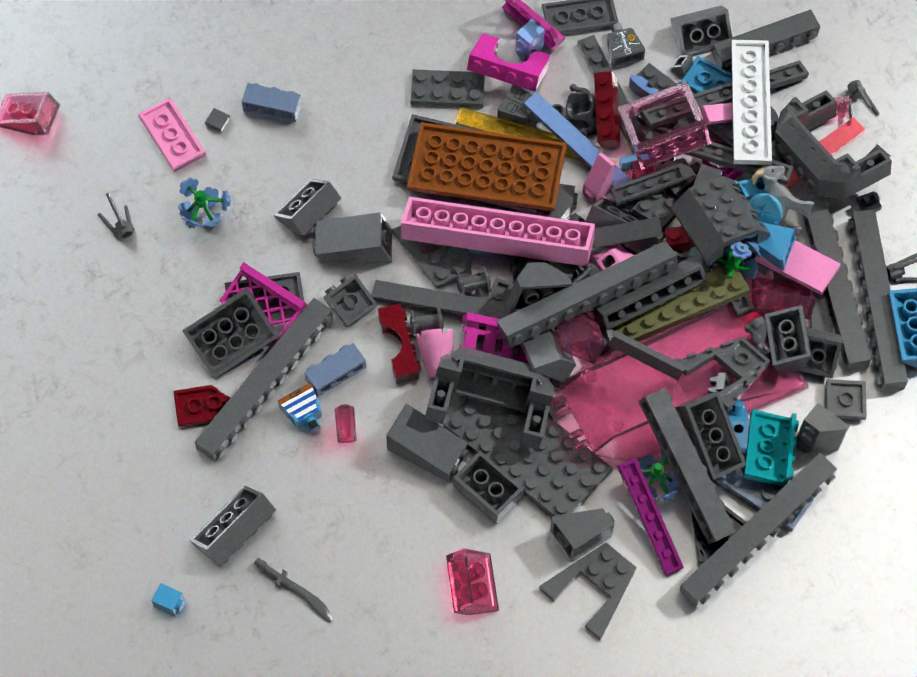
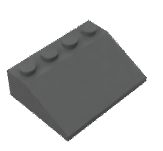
M248 287L182 330L214 379L279 337Z

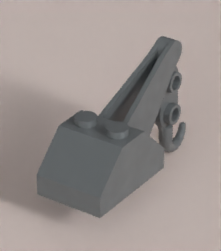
M545 262L527 263L517 277L505 305L508 312H517L571 286V278L574 274L577 276L587 266L555 262L551 265Z

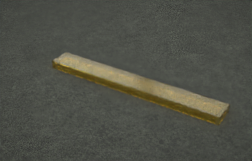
M461 107L456 120V125L481 131L561 142L553 133ZM567 147L565 157L583 162Z

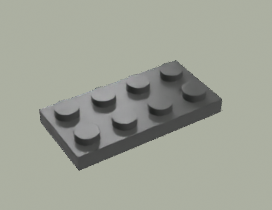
M412 69L411 105L483 108L485 75L464 71Z

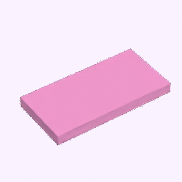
M171 98L138 114L139 119L173 172L206 156V152Z
M797 241L794 243L785 270H780L762 256L756 255L755 257L758 263L822 295L841 266L840 263Z

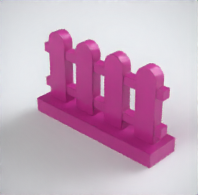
M469 312L463 315L462 323H466L467 326L462 328V331L465 332L464 344L460 345L459 348L467 347L529 364L521 345L519 357L512 356L514 347L509 348L500 334L497 333V321L500 319ZM479 326L485 327V330L479 329ZM478 335L484 336L482 349L476 348ZM496 339L502 340L500 353L494 352Z

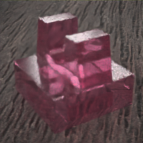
M849 94L834 97L837 101L838 118L846 117L851 102Z

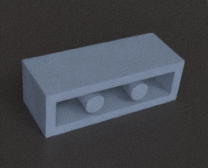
M247 83L242 99L243 111L296 122L302 104L301 94L294 91H283L276 87H265L258 83Z
M354 343L344 345L339 349V352L326 356L317 365L314 364L308 367L306 372H304L305 380L308 384L312 385L316 396L320 397L366 368V360Z

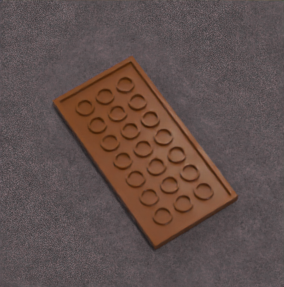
M421 122L407 190L555 211L567 143Z

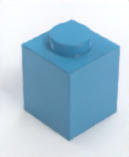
M162 583L151 600L153 607L173 616L178 611L181 612L185 604L183 593Z

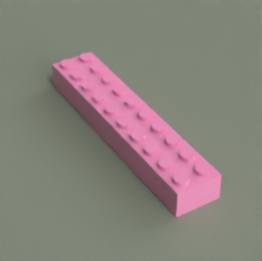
M409 197L401 220V239L580 266H588L595 231V224L414 197Z

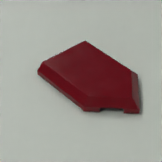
M213 385L173 391L178 427L211 422L231 397L223 394Z

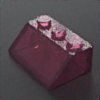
M757 277L752 279V303L758 314L765 315L802 305L805 319L811 320L816 297L810 289L796 283Z
M590 311L582 313L555 327L560 350L594 364L605 348L597 317Z
M462 548L446 555L454 613L475 615L499 611L491 554Z

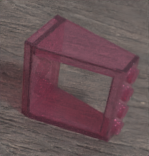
M687 81L677 83L667 89H661L657 93L643 96L638 100L624 103L618 107L620 117L641 170L711 144L706 122ZM686 96L696 122L640 143L630 116Z

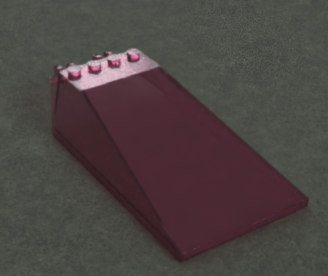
M753 291L748 297L755 307V312L737 318L730 303L638 342L673 360L676 358L679 360L687 358V355L692 353L699 354L705 352V349L710 347L715 349L721 347L723 343L742 337L756 348L751 334L746 333L744 326L756 318H765L767 312L755 291ZM768 338V339H767V345L770 347L769 338ZM616 350L584 364L560 386L559 389L563 396L555 398L551 404L556 407L567 403L568 406L556 412L557 416L562 417L572 413L580 429L568 435L571 440L583 435L585 437L584 440L574 445L575 450L590 446L595 456L621 461H629L636 458L639 464V459L645 458L648 454L653 457L661 454V447L638 402L639 400L665 388L670 393L672 403L676 407L692 399L709 394L708 388L716 386L711 385L710 378L717 377L718 373H726L730 385L738 380L717 361L712 360L688 376L682 373L677 381ZM769 356V366L739 399L745 403L744 407H746L747 414L750 415L752 409L759 411L808 389L809 385L801 371L796 370L779 375L773 366L772 357Z

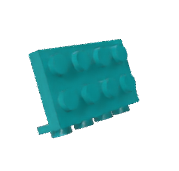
M752 409L745 454L747 465L744 466L743 478L784 487L789 480L793 479L794 469H791V466L794 464L796 457L793 448L797 444V437L795 436L799 426V421L796 420L797 414L792 413L789 418Z

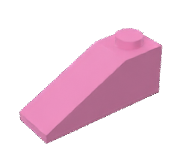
M602 152L598 154L583 184L582 190L584 197L594 203L611 191L610 188L613 180L615 163Z

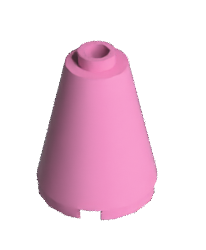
M442 329L421 331V335L416 334V340L429 380H433V383L440 357L452 352L454 331L451 329H447L448 333H442Z

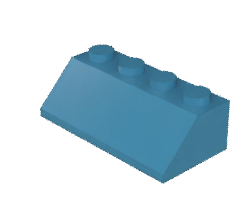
M917 288L889 290L901 361L917 368Z

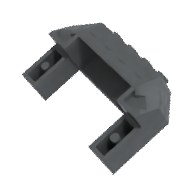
M827 90L803 103L797 97L792 98L780 112L775 131L774 147L776 152L785 158L788 165L794 166L793 169L796 171L797 176L806 182L811 191L813 190L818 196L846 199L891 175L892 160L881 148L858 161H855L848 153L834 159L811 134L809 130L837 116V101Z
M467 347L459 348L440 357L424 420L443 424L451 393L526 412L520 445L539 450L554 395V386L545 375L532 371L530 364Z

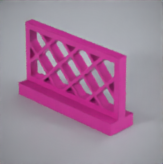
M505 0L506 3L502 6V9L519 24L524 26L532 19L545 30L544 45L554 52L565 40V37L522 0Z
M243 262L239 273L219 301L223 303L230 294L239 293L245 289H239L238 282L242 277L248 279V289L253 296V289L262 288L265 297L256 298V301L265 300L267 310H263V312L268 313V319L272 326L283 323L284 330L276 338L279 340L307 304ZM268 299H279L280 307L270 309ZM292 308L296 311L292 318L285 319L284 309ZM281 310L282 320L272 322L270 312Z

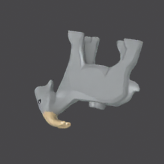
M768 166L758 169L752 176V184L754 185L757 182L758 177H762L767 194L776 197L783 209L782 218L777 226L794 229L795 238L797 239L803 227L787 225L784 219L788 210H794L808 217L814 202L795 198L778 181V179L787 180L784 175V166Z

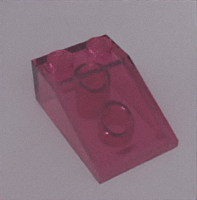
M49 92L5 94L0 105V127L30 135H48L60 104Z

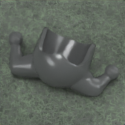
M571 84L569 88L574 93H571L567 99V115L570 119L583 120L588 124V128H582L581 133L586 136L588 133L597 131L595 96L587 88Z

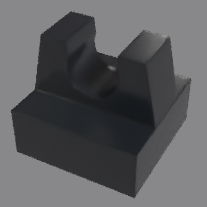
M873 191L858 196L856 199L861 211L875 210L876 212L882 208L877 192Z

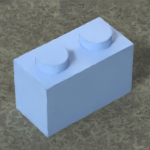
M532 19L516 32L515 52L521 59L524 58L526 61L533 50L541 52L544 46L545 30Z

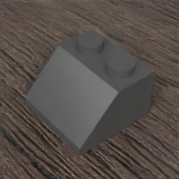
M807 327L812 358L798 370L833 379L842 346V335Z

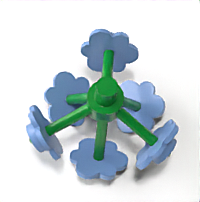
M190 177L182 181L179 192L184 194L185 197H189L191 194L194 195L192 205L189 201H186L178 206L179 214L182 216L181 219L186 221L185 225L189 228L202 227V225L203 227L208 226V228H212L221 222V213H210L208 208H214L216 203L221 202L222 210L227 211V206H230L231 203L228 191H223L222 197L219 198V191L216 188L206 187L203 191H197L199 184L197 179ZM199 208H204L207 214L202 219V225L194 222L198 217Z
M745 240L746 244L740 241L724 247V256L728 258L727 260L720 257L707 262V265L710 266L718 260L725 264L727 269L725 277L731 279L734 272L740 269L745 279H755L758 271L757 261L752 258L745 261V266H741L740 263L746 257H750L752 252L761 257L759 253L760 247L754 241Z
M660 449V458L663 460L661 463L648 454L645 458L639 459V466L645 477L651 475V479L647 484L654 499L657 498V493L652 485L655 480L660 481L665 494L658 497L657 500L663 498L665 502L671 501L675 497L674 494L678 492V489L674 490V488H678L680 485L672 469L667 474L664 472V465L668 461L662 449Z

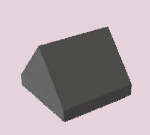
M692 55L679 56L670 70L684 77L693 64Z

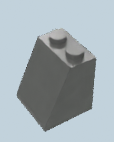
M603 508L555 515L551 519L550 532L571 561L574 562L611 538L615 521L609 512L606 513Z

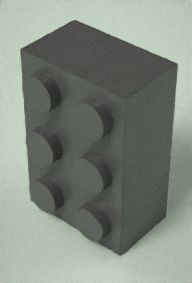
M481 451L453 477V486L496 524L514 507L524 494V488Z

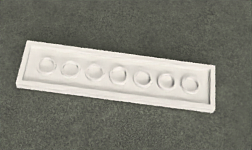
M732 40L734 164L771 165L769 42L762 40Z

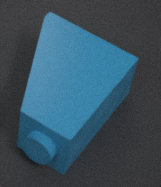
M764 223L771 236L767 240L757 243L760 247L759 253L780 270H785L796 240L795 230ZM756 235L745 240L756 243Z

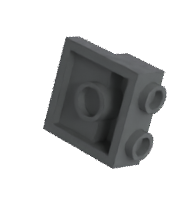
M348 274L340 280L342 284L337 288L333 285L324 291L327 294L323 297L332 311L336 312L346 327L378 305L356 274L352 277Z

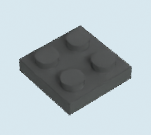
M660 191L643 197L632 208V214L642 220L660 217L661 229L663 231L676 217L671 210V206L677 199L664 191Z
M827 379L826 409L839 419L865 420L867 417L866 381Z

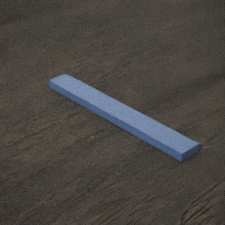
M535 92L524 102L523 106L561 142L567 143V147L591 169L601 151L540 94ZM616 165L614 167L611 188L632 181Z

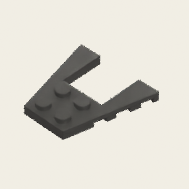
M401 226L392 229L393 235L399 239L400 244L410 253L412 259L421 267L423 273L436 289L456 283L457 272H460L461 277L472 275L468 249L445 246L423 254L418 241L401 239Z
M743 337L723 343L721 347L715 349L710 347L705 349V352L689 354L684 359H674L686 366L683 372L685 376L715 360L738 380L719 392L726 412H729L770 363L766 356Z
M604 543L540 585L539 590L552 601H555L579 574H582L609 597L606 603L585 625L589 632L601 640L637 567L608 543Z

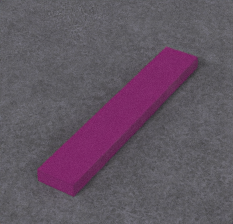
M633 458L617 465L664 575L667 576L684 568L637 459Z

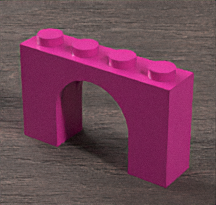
M483 33L469 55L467 70L536 92L548 70L551 55L533 50L526 62L518 64L508 63L496 56L500 39Z

